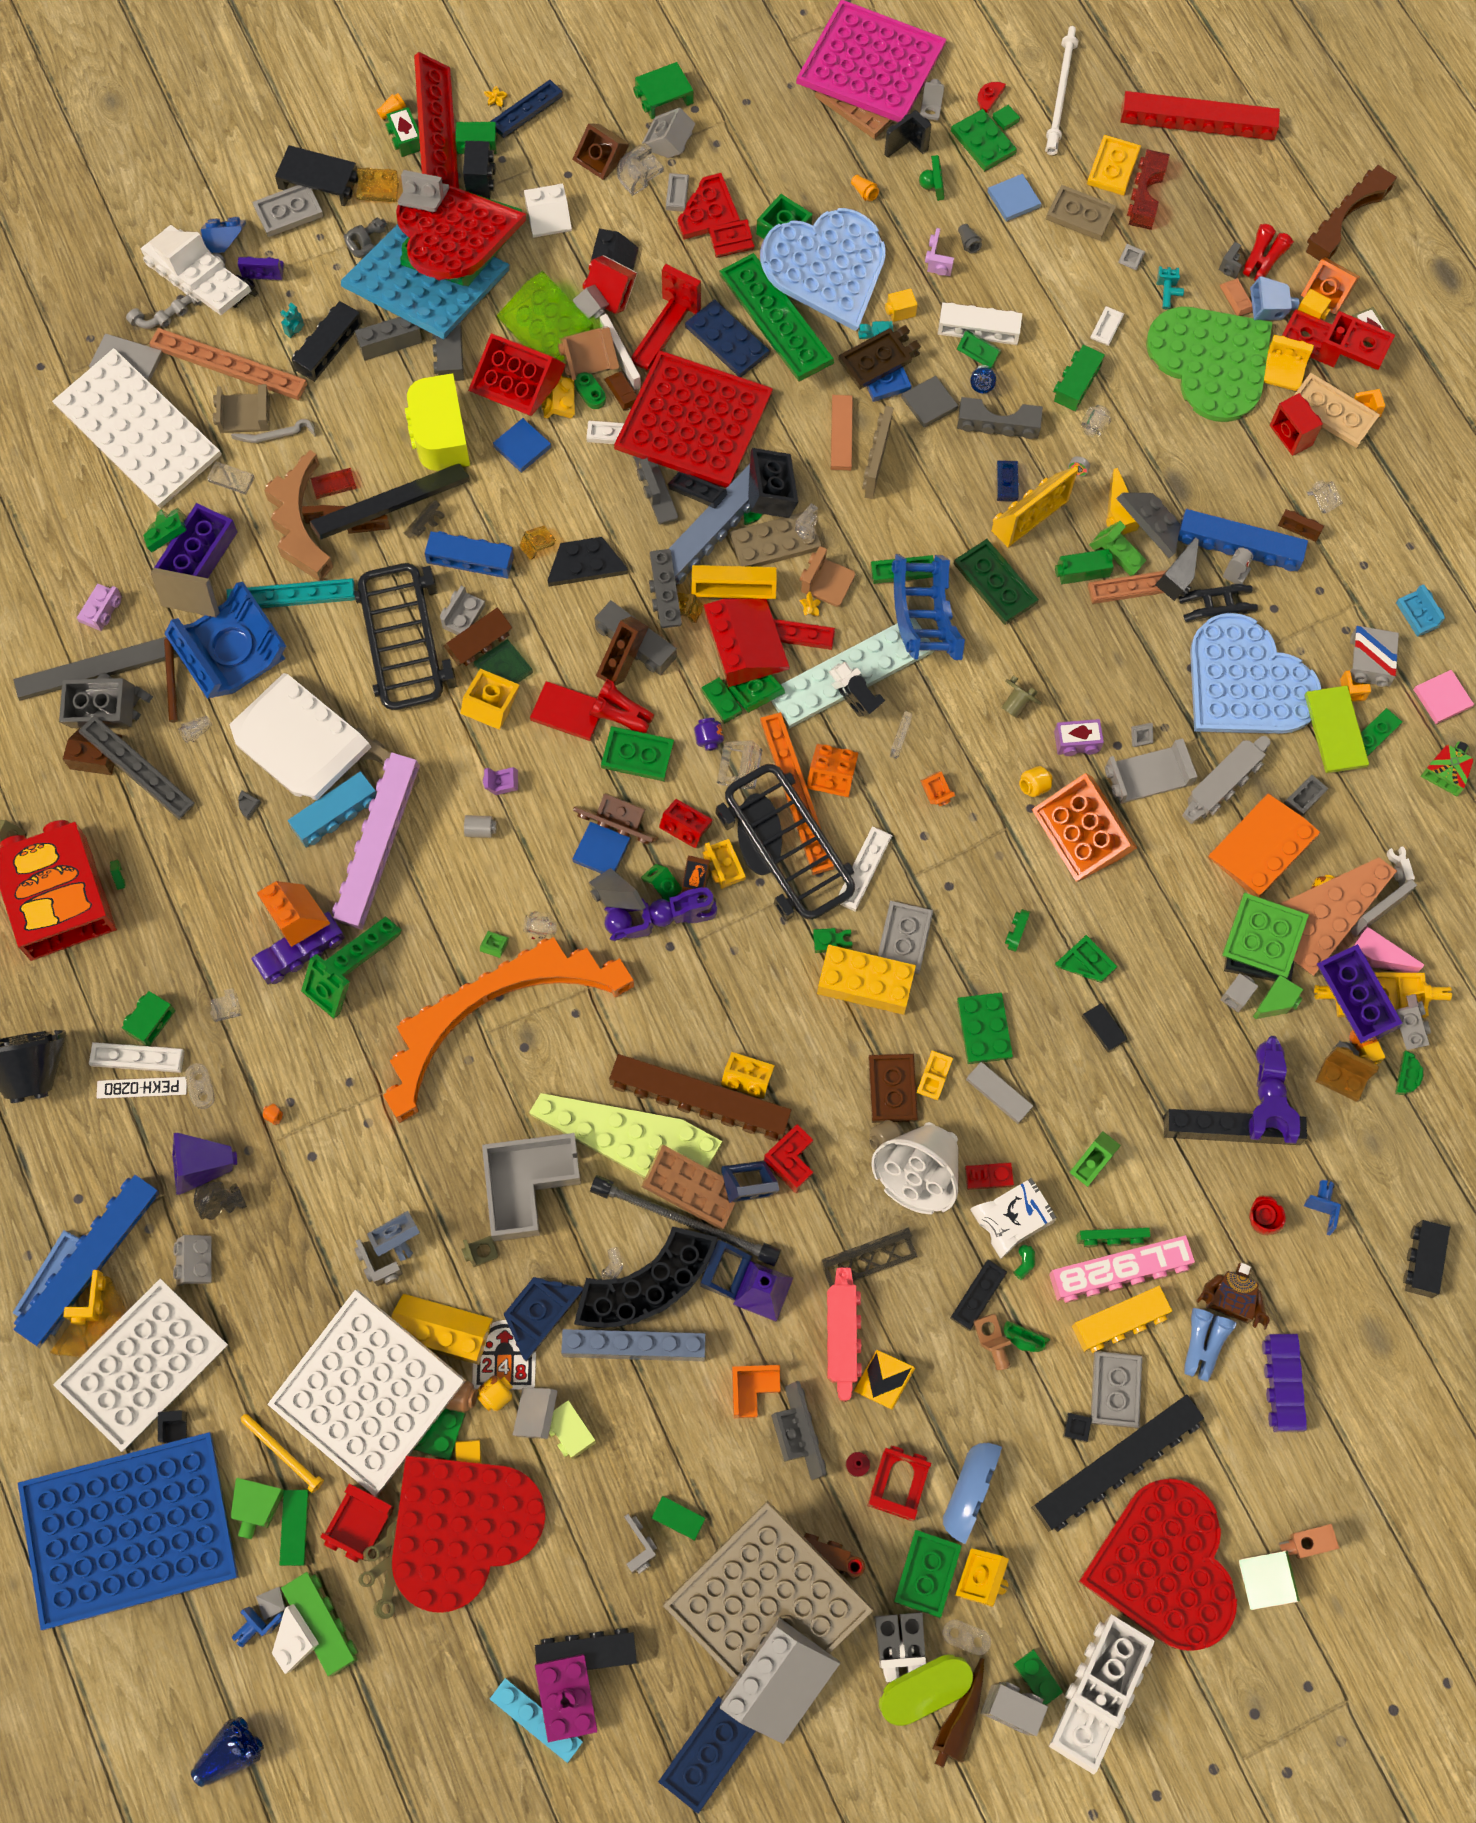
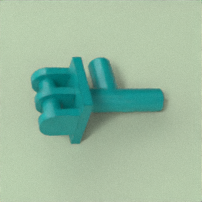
M1162 266L1158 268L1156 285H1164L1162 305L1164 310L1170 309L1171 296L1184 295V288L1172 287L1176 286L1180 279L1179 268L1171 269V267H1167V269H1162Z

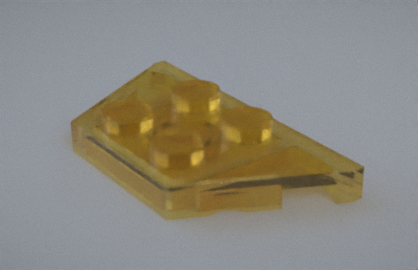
M105 1276L106 1287L101 1292L103 1312L99 1314L98 1321H86L84 1325L70 1324L50 1353L56 1356L63 1355L81 1358L128 1311L110 1277ZM89 1299L83 1307H89Z

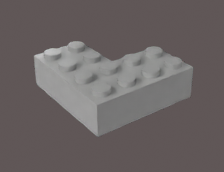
M575 1133L482 1145L490 1229L493 1241L540 1236L535 1190L581 1184Z

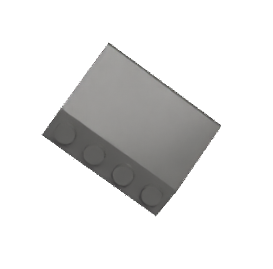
M778 1618L723 1696L720 1709L739 1723L784 1744L840 1665V1661L781 1618Z

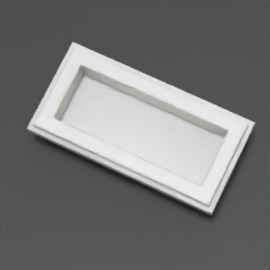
M1106 306L1090 338L1109 346L1124 313Z

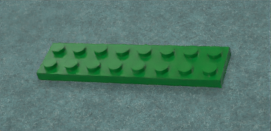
M754 253L719 270L723 281L798 382L834 364L832 355L788 297L769 281L763 271L760 260Z

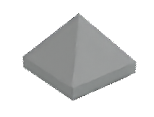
M1153 723L1131 727L1132 747L1153 743Z

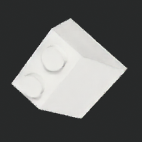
M563 184L524 190L525 204L533 238L572 231Z

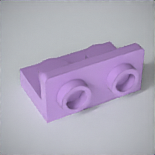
M97 583L77 616V620L80 623L102 631L103 627L109 623L114 609L121 603L122 596L118 588L112 586L110 589Z

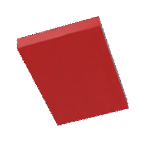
M546 681L532 711L530 721L591 741L600 718L589 715L596 698Z

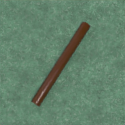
M166 638L164 639L168 714L169 722L173 723L178 722L173 646Z

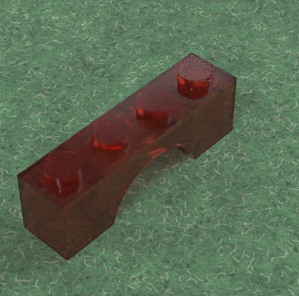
M1147 149L1145 157L1140 158L1138 169H1141V173L1137 172L1134 184L1138 186L1137 189L1133 188L1130 200L1134 201V203L1129 204L1127 216L1130 217L1128 225L1152 230L1159 202L1149 194L1147 188L1153 184L1163 182L1170 154Z

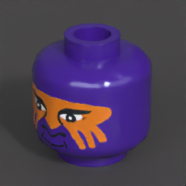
M715 718L701 719L694 727L696 743L699 747H705V751L718 749V745L724 741L722 725L719 721H715Z

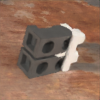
M923 1613L898 1614V1617L897 1615L873 1616L879 1666L883 1668L886 1682L899 1678L898 1667L907 1666L909 1673L926 1664ZM898 1617H899V1625H900L901 1639L899 1638Z

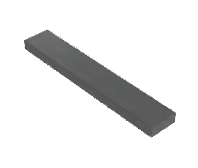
M95 715L79 730L83 737L178 820L194 806L195 803Z

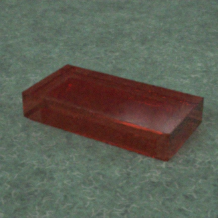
M351 468L310 478L316 499L357 489Z

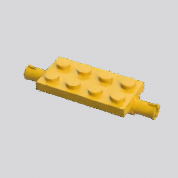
M1374 972L1395 1010L1409 1007L1407 996L1416 994L1418 1002L1423 1001L1426 1014L1422 1015V1017L1427 1018L1429 1016L1428 1005L1431 1000L1450 1001L1452 998V993H1448V991H1452L1450 986L1431 987L1425 981V973ZM1315 985L1314 993H1317V995H1314L1315 999H1335L1337 1017H1346L1329 986Z

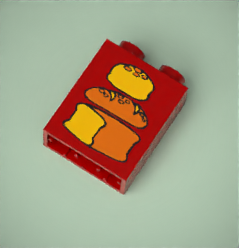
M67 820L53 821L44 826V833L29 838L23 835L10 836L0 842V891L17 946L30 961L117 930L87 837L76 822L69 823Z

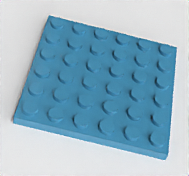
M397 224L341 280V287L445 339L509 271L510 264L493 257L469 286H462L447 280H437L421 274L417 270L401 265L402 243L408 237Z

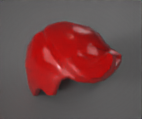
M1262 1195L1255 1199L1249 1213L1252 1228L1257 1233L1266 1236L1280 1232L1286 1222L1283 1207L1278 1205L1277 1201L1271 1196Z

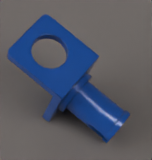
M1321 1180L1318 1195H1310L1305 1201L1304 1206L1330 1215L1327 1235L1330 1236L1337 1227L1341 1204L1331 1201L1335 1184L1330 1181L1329 1186H1327L1328 1180Z
M251 1607L242 1609L240 1612L247 1622L232 1635V1639L234 1641L238 1639L239 1641L236 1644L244 1647L256 1632L261 1636L270 1634L281 1623L284 1611L280 1612L267 1625Z

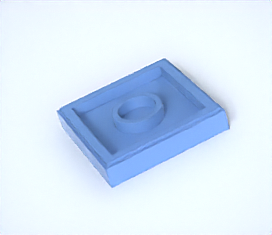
M1023 174L991 186L987 191L1006 222L1041 207L1040 200Z

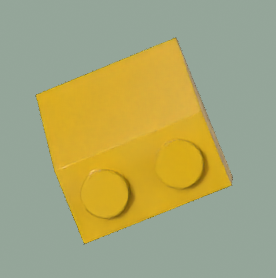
M480 668L463 696L460 714L500 730L509 715L520 685Z

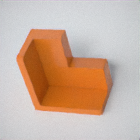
M780 1365L732 1366L734 1419L757 1418V1394L780 1393Z

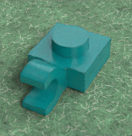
M874 321L872 326L860 324V330L858 331L859 339L872 338L889 328L893 331L892 321Z

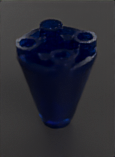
M238 1717L236 1720L230 1719L224 1723L194 1764V1769L191 1770V1777L200 1787L217 1782L256 1764L260 1760V1751L264 1749V1745L258 1737H254L248 1730V1724L242 1717Z

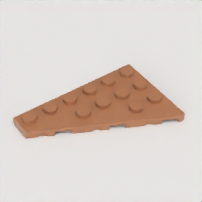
M1376 858L1280 903L1282 906L1309 914L1293 960L1294 963L1314 976L1319 970L1317 963L1327 959L1397 870L1381 858Z

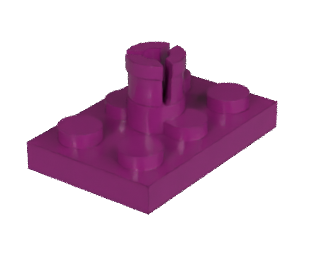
M585 1654L536 1663L535 1670L547 1741L553 1742L597 1733L598 1729Z

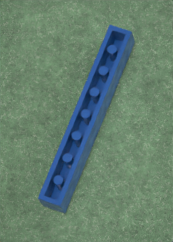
M134 1175L132 1179L128 1177L120 1187L121 1193L117 1198L113 1196L105 1207L107 1209L102 1217L98 1215L90 1226L92 1230L87 1236L82 1235L75 1245L77 1249L72 1255L68 1254L60 1264L62 1268L57 1274L53 1273L45 1283L47 1287L41 1294L37 1293L30 1302L31 1307L27 1313L22 1312L15 1320L14 1325L16 1327L13 1330L39 1349L64 1318V1307H72L91 1283L93 1270L100 1271L158 1197V1190L137 1175Z

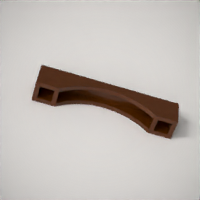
M1377 165L1372 171L1368 170L1363 177V182H1358L1353 188L1352 194L1350 196L1347 194L1342 200L1341 206L1339 208L1336 207L1329 216L1330 219L1328 221L1324 220L1318 228L1319 231L1311 234L1307 240L1309 245L1306 253L1318 261L1325 257L1330 260L1340 245L1343 221L1360 207L1381 202L1392 190L1397 177L1380 165Z

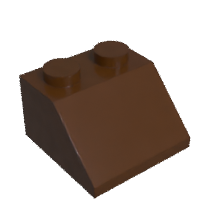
M588 123L572 160L602 180H605L622 162L630 143L601 124Z
M79 728L67 741L63 755L65 764L70 770L112 775L115 764L79 733Z

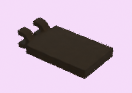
M904 325L895 332L889 328L840 354L838 360L859 390L911 363L912 358L920 355L918 349L921 348V345L917 340L906 347L902 344L909 340L907 334L910 333L908 327Z

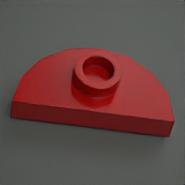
M990 82L980 88L977 96L980 110L983 109L988 114L1005 90V83Z

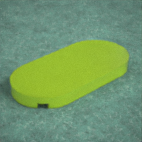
M950 1654L938 1657L887 1684L883 1690L882 1698L880 1697L879 1709L883 1717L893 1725L904 1726L911 1724L963 1697L971 1687L973 1681L972 1670L967 1661L962 1657L959 1658Z

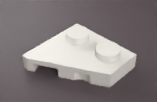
M294 1604L286 1607L272 1651L273 1656L285 1674L291 1672L319 1645Z

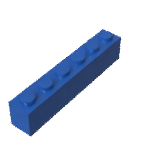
M1186 509L1178 535V541H1182L1184 544L1189 545L1197 538L1199 540L1198 546L1207 550L1220 551L1226 555H1234L1238 548H1245L1253 554L1252 560L1262 562L1268 566L1274 565L1282 567L1287 571L1297 572L1304 561L1308 540L1189 509Z

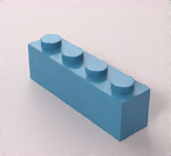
M360 771L287 821L305 847L315 845L321 840V837L336 831L340 824L346 820L354 819L358 812L364 808H369L371 800L375 799L377 794Z

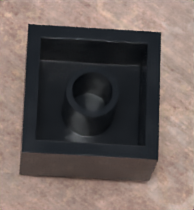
M465 141L463 166L465 191L488 199L491 197V191L494 192L495 189L493 175L496 174V164L492 163L494 162V150H490L489 141Z

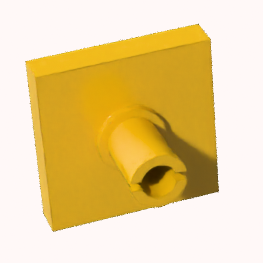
M971 1548L955 1595L962 1599L993 1607L997 1594L1003 1595L1007 1591V1589L1000 1587V1585L1008 1587V1581L1003 1579L1009 1559L1001 1555Z

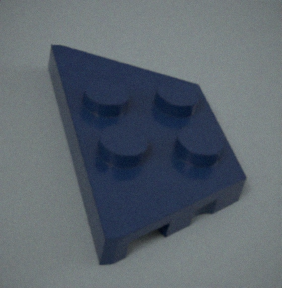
M533 1277L506 1310L504 1317L524 1361L527 1362L582 1294V1287Z

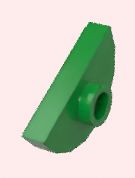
M1406 1050L1402 1055L1395 1094L1399 1095L1413 1092L1420 1086L1424 1077L1423 1067L1415 1058L1416 1056Z
M1006 1321L1004 1325L1006 1337L1022 1351L1040 1352L1045 1350L1049 1344V1338L1010 1321Z

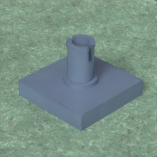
M406 1211L367 1233L378 1257L394 1248L399 1260L403 1261L406 1260L402 1252L403 1250L408 1258L413 1254L406 1241L420 1232L409 1211Z

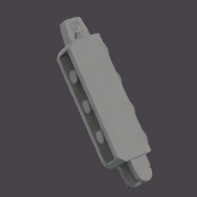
M1261 736L1254 743L1243 740L1191 792V796L1188 798L1189 806L1182 815L1184 819L1193 824L1201 817L1205 819L1209 814L1213 816L1221 808L1220 803L1223 800L1229 801L1236 793L1234 789L1238 785L1243 787L1250 779L1248 775L1252 771L1256 774L1264 765L1262 763L1266 755L1264 753L1271 744L1269 737Z

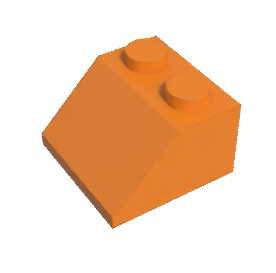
M1325 257L1321 259L1301 296L1305 297L1310 289L1331 300L1328 308L1331 309V313L1336 315L1360 276Z

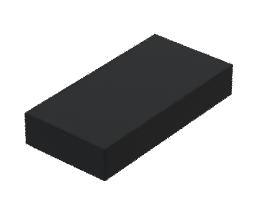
M1102 1003L1082 1015L1107 1052L1127 1041L1126 1036Z

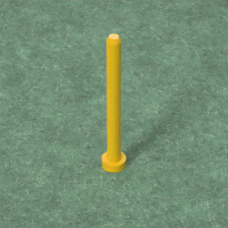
M244 1414L241 1417V1422L309 1485L307 1489L311 1493L316 1492L321 1487L324 1480L320 1476L315 1478L248 1414Z

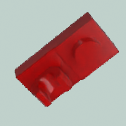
M1011 1163L965 1166L967 1190L1014 1186Z

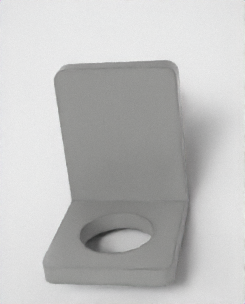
M938 79L925 83L920 114L927 119L939 120L944 85ZM931 110L935 114H927L925 111Z

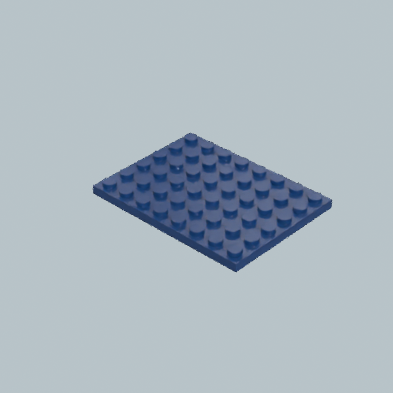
M210 1432L18 1482L41 1631L239 1578L212 1433Z

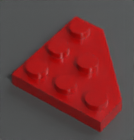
M722 173L703 177L696 192H693L687 202L685 210L678 217L677 224L683 240L709 233V227L740 221Z

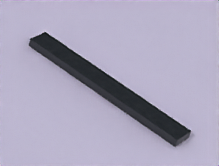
M456 464L311 520L310 526L319 539L322 540L470 482V477L460 464Z

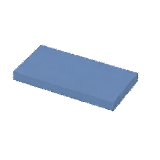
M63 1230L14 1309L13 1314L19 1316L22 1312L27 1313L31 1307L30 1302L33 1297L45 1290L47 1279L53 1273L57 1274L62 1268L60 1266L62 1260L68 1254L72 1255L77 1249L75 1245L80 1238ZM65 1317L61 1320V1322L51 1333L53 1336H55V1334L59 1330L60 1326L65 1320Z

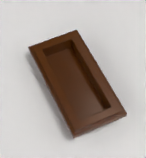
M619 371L604 379L623 411L631 408L638 395L623 371Z

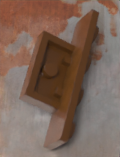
M604 793L597 812L579 805L573 808V811L578 813V817L585 820H590V818L597 820V824L605 828H610V826L617 828V832L625 836H630V834L637 836V840L649 845L650 842L654 843L658 839L657 836L639 830L645 808L610 794Z

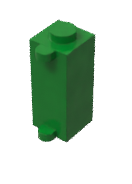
M1109 549L1060 556L1058 564L1055 565L1056 577H1060L1061 585L1108 578L1111 576L1114 568L1112 553H1110Z

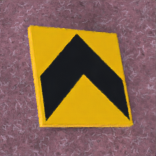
M876 1350L854 1392L893 1410L915 1367Z

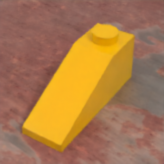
M1115 468L1110 479L1106 524L1109 527L1121 521L1126 526L1121 532L1124 535L1138 530L1139 524L1116 499L1122 492H1129L1118 468Z

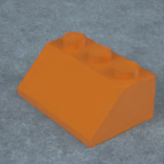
M275 881L257 892L265 908L291 947L330 924L304 884Z

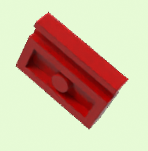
M748 219L709 227V234L716 258L753 250L755 247Z

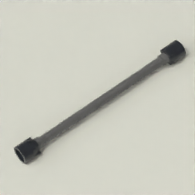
M596 1175L590 1188V1192L606 1199L608 1196L623 1199V1201L631 1202V1204L648 1211L650 1210V1212L658 1213V1215H664V1217L675 1220L678 1223L680 1222V1224H686V1226L697 1229V1231L705 1232V1234L708 1233V1235L718 1237L722 1241L730 1242L732 1245H738V1247L744 1250L752 1251L754 1255L758 1256L757 1260L774 1267L781 1252L780 1248L765 1242L763 1245L758 1243L755 1245L754 1243L751 1244V1242L745 1239L737 1238V1236L732 1234L729 1235V1233L717 1228L715 1229V1227L710 1225H704V1223L698 1220H693V1218H688V1216L685 1217V1215L682 1216V1214L665 1207L663 1208V1206L660 1207L658 1204H652V1202L641 1199V1197L636 1195H630V1193L619 1190L617 1186H614V1181Z

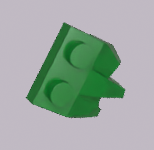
M179 508L173 509L169 514L162 509L157 512L155 522L151 523L143 534L146 547L151 553L186 531L184 524L186 520L185 514Z

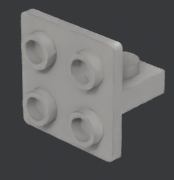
M403 170L401 174L403 193L398 199V205L435 212L448 192L449 185L442 183V177Z

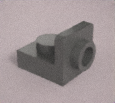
M1234 242L1219 267L1221 272L1234 279L1237 278L1242 267L1238 263L1241 256L1239 254L1241 245L1237 242Z

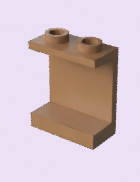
M608 326L559 338L561 342L558 344L559 353L561 356H564L566 362L564 372L571 380H576V376L583 372L591 374L606 369L613 370L619 368Z

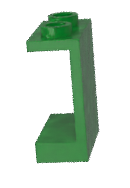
M678 62L635 77L634 94L636 98H640L644 112H648L651 119L655 118L656 107L679 98L683 99L686 106L694 104V90Z

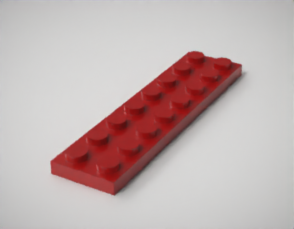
M418 52L414 55L422 174L442 177L443 184L459 189L451 70L449 66Z

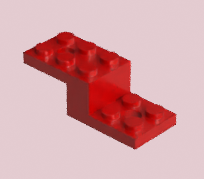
M1295 309L1282 336L1314 345L1310 358L1333 368L1341 354L1379 370L1395 334L1341 311H1338L1333 324H1330ZM1301 332H1308L1310 336L1304 337ZM1363 342H1370L1373 347H1366Z

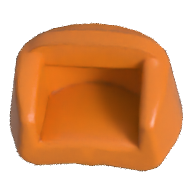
M274 1103L268 1107L265 1106L263 1108V1118L273 1125L279 1124L282 1120L283 1112Z

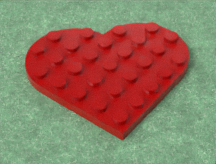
M449 186L448 192L435 212L398 205L396 209L398 226L410 238L407 244L410 264L419 273L437 280L454 279L474 274L526 221V214L451 186Z
M406 1456L392 1554L393 1577L402 1595L416 1607L435 1613L454 1611L471 1602L484 1587L489 1575L490 1566H504L522 1559L539 1541L545 1524V1505L536 1484L521 1471L507 1466Z
M1163 1479L1151 1482L1133 1495L1078 1581L1156 1639L1178 1650L1195 1651L1216 1644L1230 1630L1237 1611V1599L1233 1581L1226 1569L1214 1558L1221 1538L1217 1511L1204 1492L1196 1486L1178 1479Z

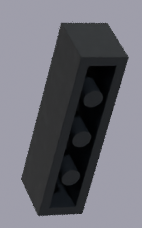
M341 301L332 307L327 317L319 322L313 334L308 336L303 346L293 354L291 360L294 370L315 382L354 335L355 330H358L362 325L360 313Z
M629 1628L614 1630V1635L604 1636V1631L589 1633L590 1638L580 1639L579 1634L565 1636V1641L555 1642V1638L540 1639V1644L535 1645L536 1663L585 1654L587 1670L637 1664L634 1632L629 1633Z

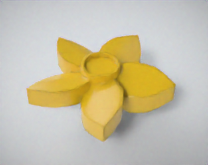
M497 86L493 88V92H484V95L489 97L488 106L496 103V105L502 107L503 100L508 95L504 91L499 92Z
M808 592L806 599L799 600L804 607V615L819 616L817 606L821 601L818 599L813 600L811 592Z

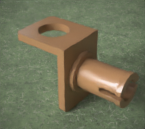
M991 1314L975 1320L974 1326L980 1345L986 1350L991 1351L996 1370L1009 1368L1011 1365L1004 1347L1012 1343L1011 1340L1002 1336L997 1316ZM985 1322H991L994 1325V1331L990 1335H984L982 1332V1325Z

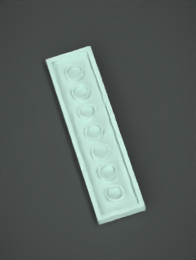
M910 618L914 629H922L915 618ZM897 623L781 684L785 694L773 699L771 702L778 713L781 712L785 724L790 729L845 700L839 690L831 685L835 680L829 671L837 664L846 662L851 669L858 668L861 672L859 676L865 679L866 685L869 687L930 655L934 651L919 650L918 659H913L906 651ZM921 638V642H930L928 638Z

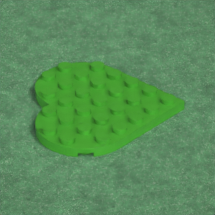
M1176 307L1160 314L1151 324L1146 339L1147 352L1150 359H1153L1159 366L1158 369L1171 377L1181 379V393L1184 400H1187L1193 407L1194 412L1213 421H1235L1253 411L1261 397L1272 322L1194 307Z

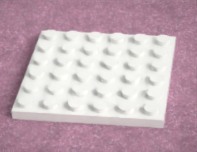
M355 1290L267 1405L376 1497L466 1380L363 1293Z

